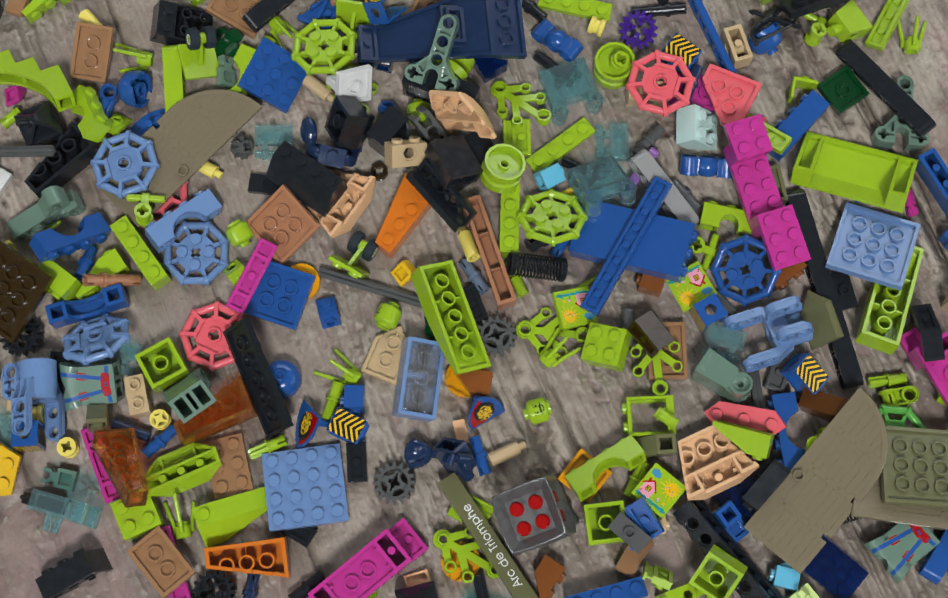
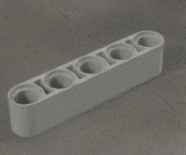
M642 149L628 160L629 166L647 189L655 176L672 183L646 149ZM672 183V188L661 208L669 218L696 225L700 221L698 215Z

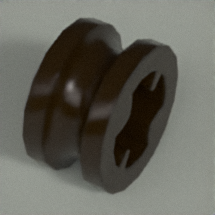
M382 163L374 164L371 168V175L376 177V181H383L388 176L387 167ZM381 168L384 169V170H382L383 173H384L383 175H380V174H379L378 176L375 175V174H376V171H375L376 169H378V170H380Z

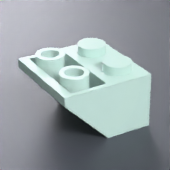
M696 104L678 109L676 115V145L692 150H717V115Z

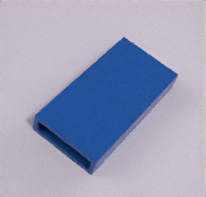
M585 198L582 209L588 214V220L580 231V237L577 240H571L568 251L571 257L604 264L635 210ZM656 215L625 270L681 283L682 277L685 278L687 275V260H691L693 255L692 244L698 238L699 231L696 230L695 224Z

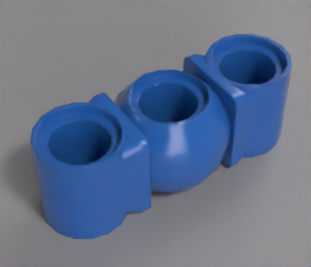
M543 19L531 32L532 37L538 43L547 46L554 53H559V56L568 63H572L583 50V46L579 41L571 38V36H567L562 30L556 29L546 19Z
M681 155L679 170L681 175L732 178L725 157Z

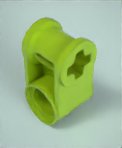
M914 386L890 388L878 392L883 403L891 406H909L919 398V391ZM905 391L912 394V400L905 398Z

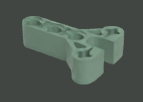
M446 14L441 17L429 55L418 63L406 66L404 74L408 80L425 84L429 71L434 69L438 73L434 89L441 91H456L459 89L460 80L454 75L449 62V56L460 23L456 15ZM448 17L454 21L452 28H448L445 24ZM442 36L448 39V44L445 47L440 44ZM436 54L442 57V63L440 65H437L434 62V57ZM416 67V71L419 74L413 76V72H411V69H414ZM452 80L454 87L449 89V85L446 82Z
M907 75L901 76L896 84L899 86L900 84L904 85L906 89L903 90L913 99V79ZM892 110L890 120L884 126H879L871 136V143L875 147L891 149L896 141V133H899L904 137L903 151L911 152L921 151L930 140L928 133L923 138H920L905 123H899L898 119L900 118Z
M50 186L42 190V196L38 203L7 222L13 240L15 242L23 241L54 221L83 213L85 206L79 193L73 190L65 193L64 188L59 186Z

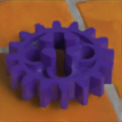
M637 9L634 15L628 12V18L623 16L622 20L624 23H619L618 25L622 28L618 30V34L623 35L620 41L625 40L626 46L630 44L631 50L635 46H637L638 51L641 50L642 46L647 49L648 42L653 44L654 40L652 37L656 38L658 35L654 33V31L658 30V27L653 25L656 19L651 21L652 14L646 16L645 10L639 14ZM631 19H635L637 21L636 26L634 24H631ZM644 23L649 25V28H643L640 34L636 32L633 37L627 36V32H633L636 27L641 28ZM639 36H644L645 41H640Z

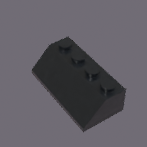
M285 140L272 155L265 176L279 187L282 184L286 185L298 200L323 217H326L348 189L344 179Z

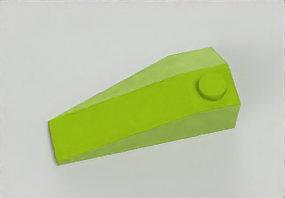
M265 487L192 508L197 528L205 546L212 547L227 542L232 536L267 512Z

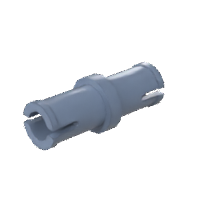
M464 259L459 263V266L468 277L467 280L475 285L480 295L490 290V287L481 276L482 273L479 270L477 271L471 262Z

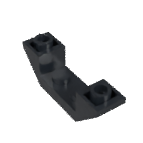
M931 304L909 306L907 318L909 323L916 324L920 334V351L924 361L945 360L941 327Z

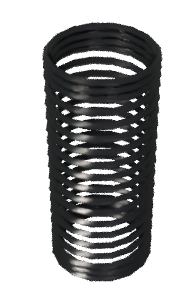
M511 251L507 258L506 271L508 276L518 275V277L541 278L542 280L563 282L567 276L568 261L562 257L538 256L537 254ZM524 259H525L524 273H523V275H522L523 262H524ZM534 259H535L534 274H533V277H532L533 262H534Z

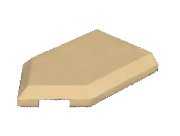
M401 326L375 336L362 366V373L396 386L402 342L406 338Z

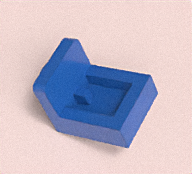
M331 296L316 300L322 328L326 329L341 325L335 297Z

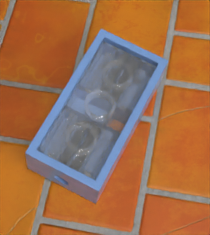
M411 336L403 339L392 416L425 422L436 420L444 354L437 341Z

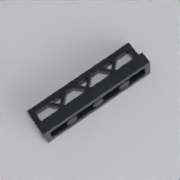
M425 158L417 169L407 174L406 178L454 232L467 227L477 214L475 209L455 187L448 189L443 187L442 190L437 186L439 178L428 158ZM426 166L430 169L431 176H428L423 170ZM449 194L455 197L456 203L451 202ZM462 208H465L469 213L467 218L462 214Z

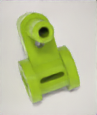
M810 13L803 16V18L813 22L810 31L804 36V41L807 45L816 47L821 42V38L826 35L829 26L827 25L828 21H826V18Z
M150 193L127 194L126 200L129 202H141L135 206L134 214L137 224L141 227H146L150 222L154 221L150 203H165L166 197L151 195Z
M715 233L712 234L708 246L705 245V241L701 237H698L691 247L693 254L701 253L705 255L702 263L705 271L709 270L712 258H715L717 252L716 246L720 236Z

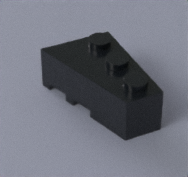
M83 548L75 551L70 559L65 558L57 562V567H51L42 571V576L35 579L43 598H59L78 588V585L89 579L91 581L95 579V575L98 573L108 572L113 568L103 548L84 550Z

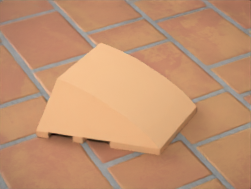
M430 90L428 92L431 109L435 112L434 118L447 135H451L454 130L477 132L480 138L495 139L497 137L487 114L469 95L455 91Z
M329 169L344 179L348 189L326 217H323L308 206L307 208L331 238L349 232L372 200L376 181L375 176L369 175V177L360 176L357 173L347 174L342 171Z
M713 425L677 441L688 501L706 500L738 485L759 467V464L747 457L744 451L739 450L731 443L730 439Z

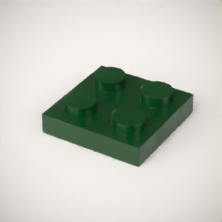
M847 65L819 83L816 87L838 116L870 94Z

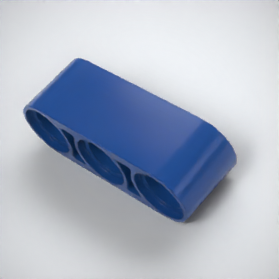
M943 529L937 537L940 543L928 552L918 571L919 575L935 585L941 581L948 569V530Z

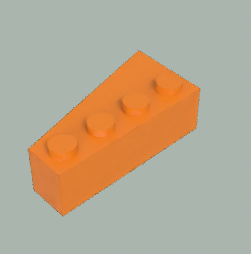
M405 173L375 241L379 251L390 259L393 258L432 207L406 178L407 173Z
M287 536L204 548L206 569L291 577Z

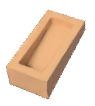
M465 420L452 421L456 439L464 440L469 444Z
M428 569L403 576L406 588L431 581Z

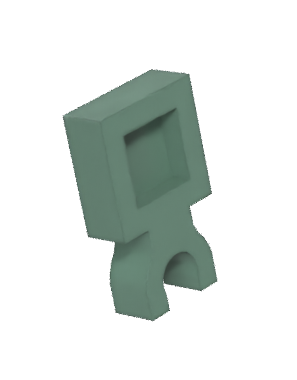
M222 54L218 56L220 67L216 68L217 86L230 89L236 85V70L232 69L234 60L233 57L225 60V55Z
M44 467L43 471L49 472L50 476L48 479L41 478L40 482L46 484L54 482V488L74 492L79 472L58 468L56 473L52 469Z

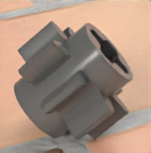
M239 136L236 137V140L231 141L230 151L234 158L240 157L243 160L248 159V155H253L254 145L250 138Z

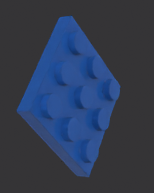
M263 37L237 86L286 114L307 74L297 62L292 61V53Z
M271 261L244 313L296 331L316 277Z

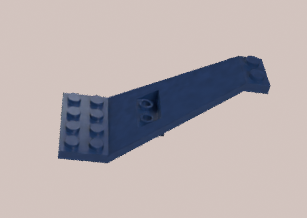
M442 0L397 17L389 24H379L376 26L358 25L356 31L359 62L421 61L429 55L439 21L446 14L456 15L460 22L456 34L457 38L454 40L449 60L473 58L525 59L527 52L521 1ZM448 17L445 24L448 28H452L454 21ZM442 36L440 44L443 47L447 46L448 39ZM436 54L434 60H442V57Z

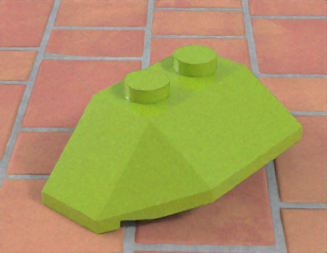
M193 442L156 458L141 480L147 496L173 497V493L178 495L208 482L222 463L215 446Z

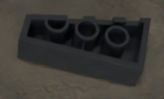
M73 121L68 125L67 131L59 136L58 142L54 146L56 150L54 156L45 157L42 163L39 162L24 181L39 199L42 196V190L50 186L63 187L90 164V160L94 158L98 151L90 140L82 137L79 128Z

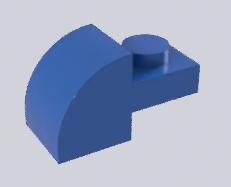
M731 500L726 501L712 513L736 543L749 533L744 528L746 524L741 519L742 515Z

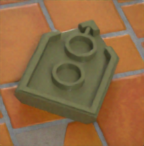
M807 290L800 316L801 321L812 324L814 329L813 339L809 341L811 350H815L844 337L832 301L811 290Z

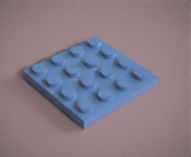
M846 202L825 268L901 291L921 224Z
M340 443L261 454L270 533L349 522Z

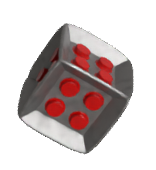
M546 475L542 478L530 480L509 488L491 498L498 525L512 555H520L525 551L546 546L576 533L572 512L555 475Z

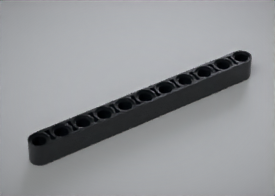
M804 189L786 192L788 201L785 206L793 205L811 260L805 261L807 265L805 272L811 291L832 301L844 337L828 344L840 386L843 390L862 386L864 381L830 269L825 268L827 260Z

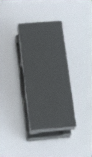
M422 105L416 110L418 113H423L426 118L425 121L420 124L418 122L420 120L419 116L415 117L410 114L407 117L428 145L434 139L449 137L430 111ZM433 127L432 133L428 134L429 128Z

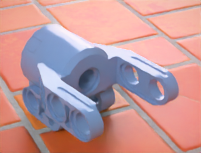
M798 296L784 298L772 302L765 307H756L724 319V326L729 331H737L762 323L767 340L772 349L750 355L741 363L744 372L750 373L779 364L794 350V346L812 341L814 329L810 322L801 321L800 311L803 310V304Z
M30 358L6 364L2 370V394L6 400L11 401V429L13 434L26 436L32 428V405L44 404L45 435L48 440L59 442L65 436V405L59 384L57 383V361L49 358ZM14 368L15 374L13 377H10V371ZM23 402L24 409L22 412H20L19 406ZM56 408L57 416L53 418L52 412ZM24 422V430L20 432L19 426ZM57 428L58 434L54 438L52 432Z

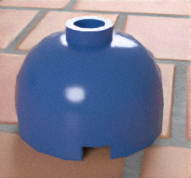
M777 21L769 24V27H763L755 32L754 37L759 39L780 29ZM782 32L759 42V45L756 47L749 37L747 41L751 52L757 55L767 53L770 56L778 51L777 46L781 43L783 37Z
M138 70L125 73L117 84V91L121 101L135 108L146 107L150 100L146 99L148 92L152 93L150 75Z
M288 360L271 362L269 367L283 399L294 396L302 385V375L299 368Z

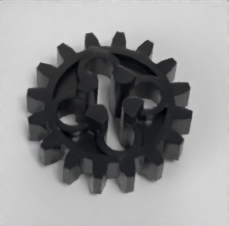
M31 317L23 330L24 334L20 335L26 342V346L21 348L23 341L19 338L16 343H11L2 338L0 342L5 344L3 349L9 350L8 353L11 355L15 353L17 357H21L22 353L27 357L29 351L35 353L34 347L41 346L38 340H43V337L39 335L43 333V330L38 328L40 324L37 321L34 322L35 319Z
M207 570L205 577L199 575L200 582H194L197 585V589H192V592L197 593V596L193 598H202L203 592L213 591V588L208 584L211 578L214 579V588L220 589L223 584L227 585L226 591L216 592V596L219 598H232V594H237V591L232 590L236 583H230L229 581L232 577L227 576L225 578L226 572L224 571L219 575L218 570H214L213 574ZM209 594V595H207L206 598H216V597H215V595Z

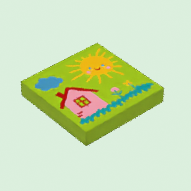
M699 261L688 266L687 275L685 278L682 277L681 283L665 280L684 313L690 310L697 302L714 293L718 294Z
M588 286L553 292L551 294L561 331L588 326L590 322L598 323L597 316L580 308L589 291Z
M655 463L631 494L636 499L643 496L653 513L663 519L686 488L669 472Z

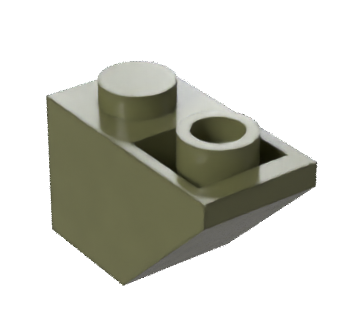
M108 404L87 405L86 424L89 433L104 435L105 432H109Z
M675 433L656 434L635 439L644 450L646 458L675 456L677 454Z

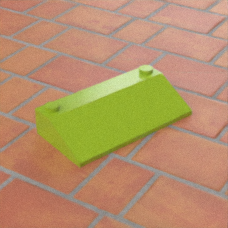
M807 131L793 168L790 183L903 213L918 160Z

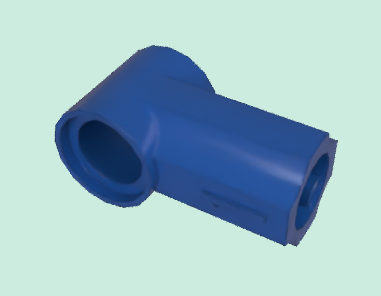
M107 83L100 88L99 101L102 104L105 115L110 118L120 97L116 87ZM114 91L113 96L106 97L108 92Z

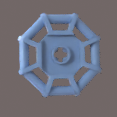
M131 130L102 139L101 146L94 158L90 160L98 189H104L118 196L119 199H124L127 194H134L143 190L147 191V187L157 169H160L153 141L132 133ZM132 140L141 146L138 149L130 145V141ZM124 141V144H121L116 147L112 146L113 144ZM109 148L110 151L108 152V153H109L108 158H105V160H102L104 154L106 153L107 149ZM146 150L150 162H144L142 153ZM123 160L129 162L126 168L120 167L123 164ZM100 166H105L107 174L104 177ZM149 168L145 177L141 181L139 177L143 174V169ZM113 179L118 182V188L108 184V181ZM135 180L138 182L137 185L125 188L126 183Z
M182 221V224L174 231L175 240L185 231L187 236L180 243L174 242V244L164 249L162 267L166 268L182 286L185 284H206L208 286L225 268L229 267L228 248L230 242L213 225L212 221ZM189 229H204L203 234H191ZM210 232L219 240L218 242L213 243L208 238ZM172 246L177 248V257L171 260ZM221 247V259L218 260L216 259L215 252L217 248ZM193 250H201L199 257H192ZM180 264L185 269L184 274L182 275L174 265ZM213 264H217V266L207 275L206 271ZM199 272L202 273L203 277H189L190 273Z
M104 313L103 316L80 321V324L62 339L64 343L63 357L66 360H74L83 365H89L91 362L107 357H114L113 354L131 339L128 328L130 325L129 320Z

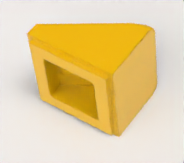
M402 260L390 273L398 284L403 287L412 280L410 275L416 268L410 260Z

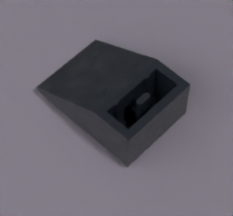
M159 0L153 9L150 41L165 45L186 44V29L196 27L201 32L204 26H212L213 16L205 12V10Z

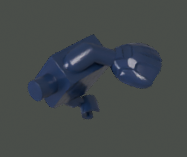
M310 117L302 120L300 136L307 145L306 154L320 164L341 169H347V166L353 167L356 164L359 153L362 152L363 144L357 150L351 149V151L317 144L315 121Z
M443 437L432 448L427 443L414 438L405 447L404 459L409 468L423 467L429 463L431 458L440 461L449 474L455 472L465 482L472 480L475 476L472 469L477 465V462L464 440Z

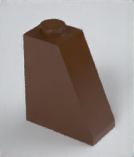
M805 387L797 399V404L801 411L831 422L848 402V399L819 391L816 395H813Z

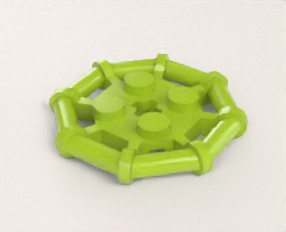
M313 18V21L303 29L294 33L291 59L297 62L306 71L307 75H335L339 69L355 59L354 52L357 33L345 25L341 18ZM324 26H333L332 29L329 30H320L319 28ZM340 29L346 36L341 37L338 34V30ZM301 43L306 44L305 51L300 52ZM348 43L347 51H343L344 44ZM323 45L329 46L326 47L325 50H322L321 46ZM308 57L312 60V63L308 64L304 59ZM337 57H338V58L342 57L339 61H337V62L333 65V63L335 62V59H336Z
M549 188V190L527 195L520 211L516 214V220L520 222L529 240L535 239L555 247L556 244L565 241L577 240L580 237V231L584 223L588 220V214L583 211L577 200L578 197ZM553 198L565 201L566 203L563 204L557 201H553ZM532 207L534 209L533 213L527 214L529 208ZM571 207H573V209L575 210L576 214H571V212H570V208H571ZM549 216L555 217L552 220H549ZM529 222L535 224V228H531ZM571 222H576L574 228H570Z

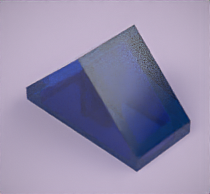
M474 58L475 64L473 67L484 84L507 71V60Z

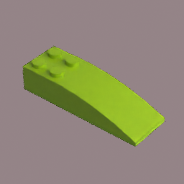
M914 246L901 291L874 282L871 283L856 334V343L892 355L899 347L924 253L923 248Z
M449 260L419 266L410 275L434 337L456 375L491 367L453 261Z

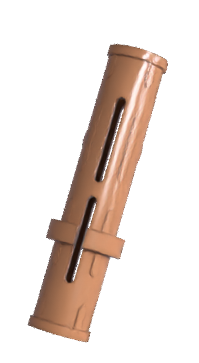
M101 272L99 274H84V277H82L84 286H99L100 288H106L107 286L119 283L122 286H140L139 283H141V276L139 274H106Z

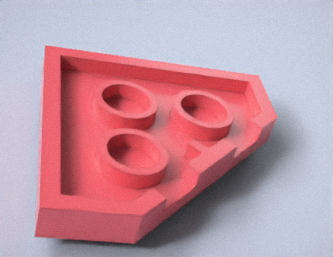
M713 64L708 66L702 78V83L721 126L746 118L762 87L760 82Z
M719 401L704 412L712 424L714 420L718 419L773 433L774 435L787 427L777 411L772 409Z

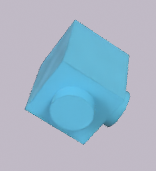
M559 163L551 164L533 173L540 191L547 190L566 180L564 169Z
M780 563V565L770 569L768 580L771 581L770 585L773 587L794 592L798 591L801 574L792 569L787 563Z

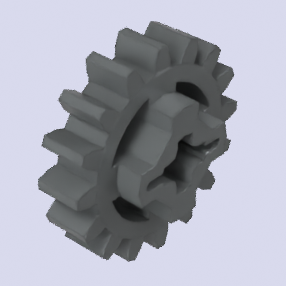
M499 315L494 320L489 316L488 322L483 319V327L477 326L480 331L479 333L487 350V355L493 353L494 358H496L497 353H500L502 357L504 356V351L510 353V346L515 347V343L512 340H517V336L513 335L516 332V328H511L512 321L506 323V317L499 320ZM489 327V333L483 336L485 330ZM494 333L500 335L499 340H496V338L493 337ZM509 337L507 344L503 346L504 339ZM488 344L494 345L496 348H492Z
M393 462L391 467L388 463H385L386 469L379 468L380 475H374L378 479V481L373 482L374 486H378L374 492L381 493L378 498L381 500L385 497L386 504L390 500H392L393 505H396L397 500L403 504V498L410 499L408 493L415 492L411 488V486L416 485L415 481H411L415 476L414 474H408L410 471L409 467L403 469V463L399 467L396 465V462ZM390 471H395L394 474L390 476L385 475ZM402 474L406 476L408 484L402 482ZM396 478H398L397 482L399 483V486L395 485L394 488H392V485L389 482L394 481ZM381 482L387 485L386 493L382 490ZM396 492H404L399 496H394Z

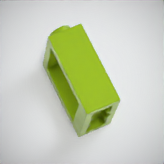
M673 395L626 397L625 403L621 404L622 414H625L626 422H623V434H627V437L632 435L636 439L656 434L675 433L676 435V426L672 430L666 424L665 431L633 432L631 405L663 404L666 408L665 410L675 416Z

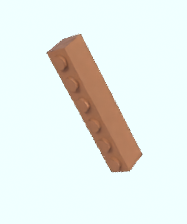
M478 194L466 198V201L477 212L468 226L478 249L497 310L514 306L517 299L481 196ZM463 208L465 217L467 218L469 213L465 208Z

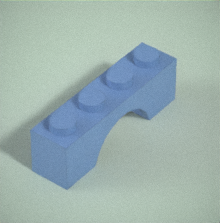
M209 189L206 191L201 190L190 201L186 200L179 204L176 210L166 212L157 222L155 220L150 222L146 226L145 236L157 252L160 253L174 244V229L179 222L187 218H197L208 222L221 213L222 205Z

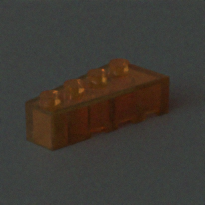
M241 376L234 379L235 381L230 385L220 389V392L214 395L217 401L184 424L180 419L173 423L179 441L183 446L199 442L258 417Z
M122 428L94 431L92 446L125 508L145 506L148 487L135 429Z

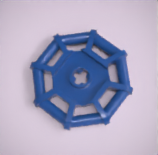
M744 234V236L726 243L722 242L715 260L709 269L713 274L719 293L741 303L742 306H747L749 303L772 296L771 292L780 273H782V269L773 272V269H767L764 265L762 257L767 252L762 241L749 236V234ZM744 244V250L733 253L730 250ZM749 244L763 251L760 254L750 251ZM727 253L730 256L726 267H720ZM747 264L751 272L750 274L746 273L743 275L741 267H745ZM720 271L726 272V276L729 280V283L726 286L724 285ZM772 273L765 287L762 284L765 274ZM733 285L742 289V295L729 290V288ZM756 286L761 289L757 293L748 295V289Z

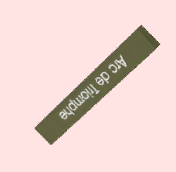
M455 472L440 481L438 486L513 598H538Z

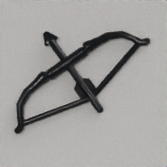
M778 6L768 14L758 12V10H749L751 15L762 17L750 29L749 38L756 47L759 45V42L790 27L801 29L802 26L796 24L798 18L793 19V21L777 18L776 16L782 11ZM770 21H777L781 26H784L759 39L754 37V33Z

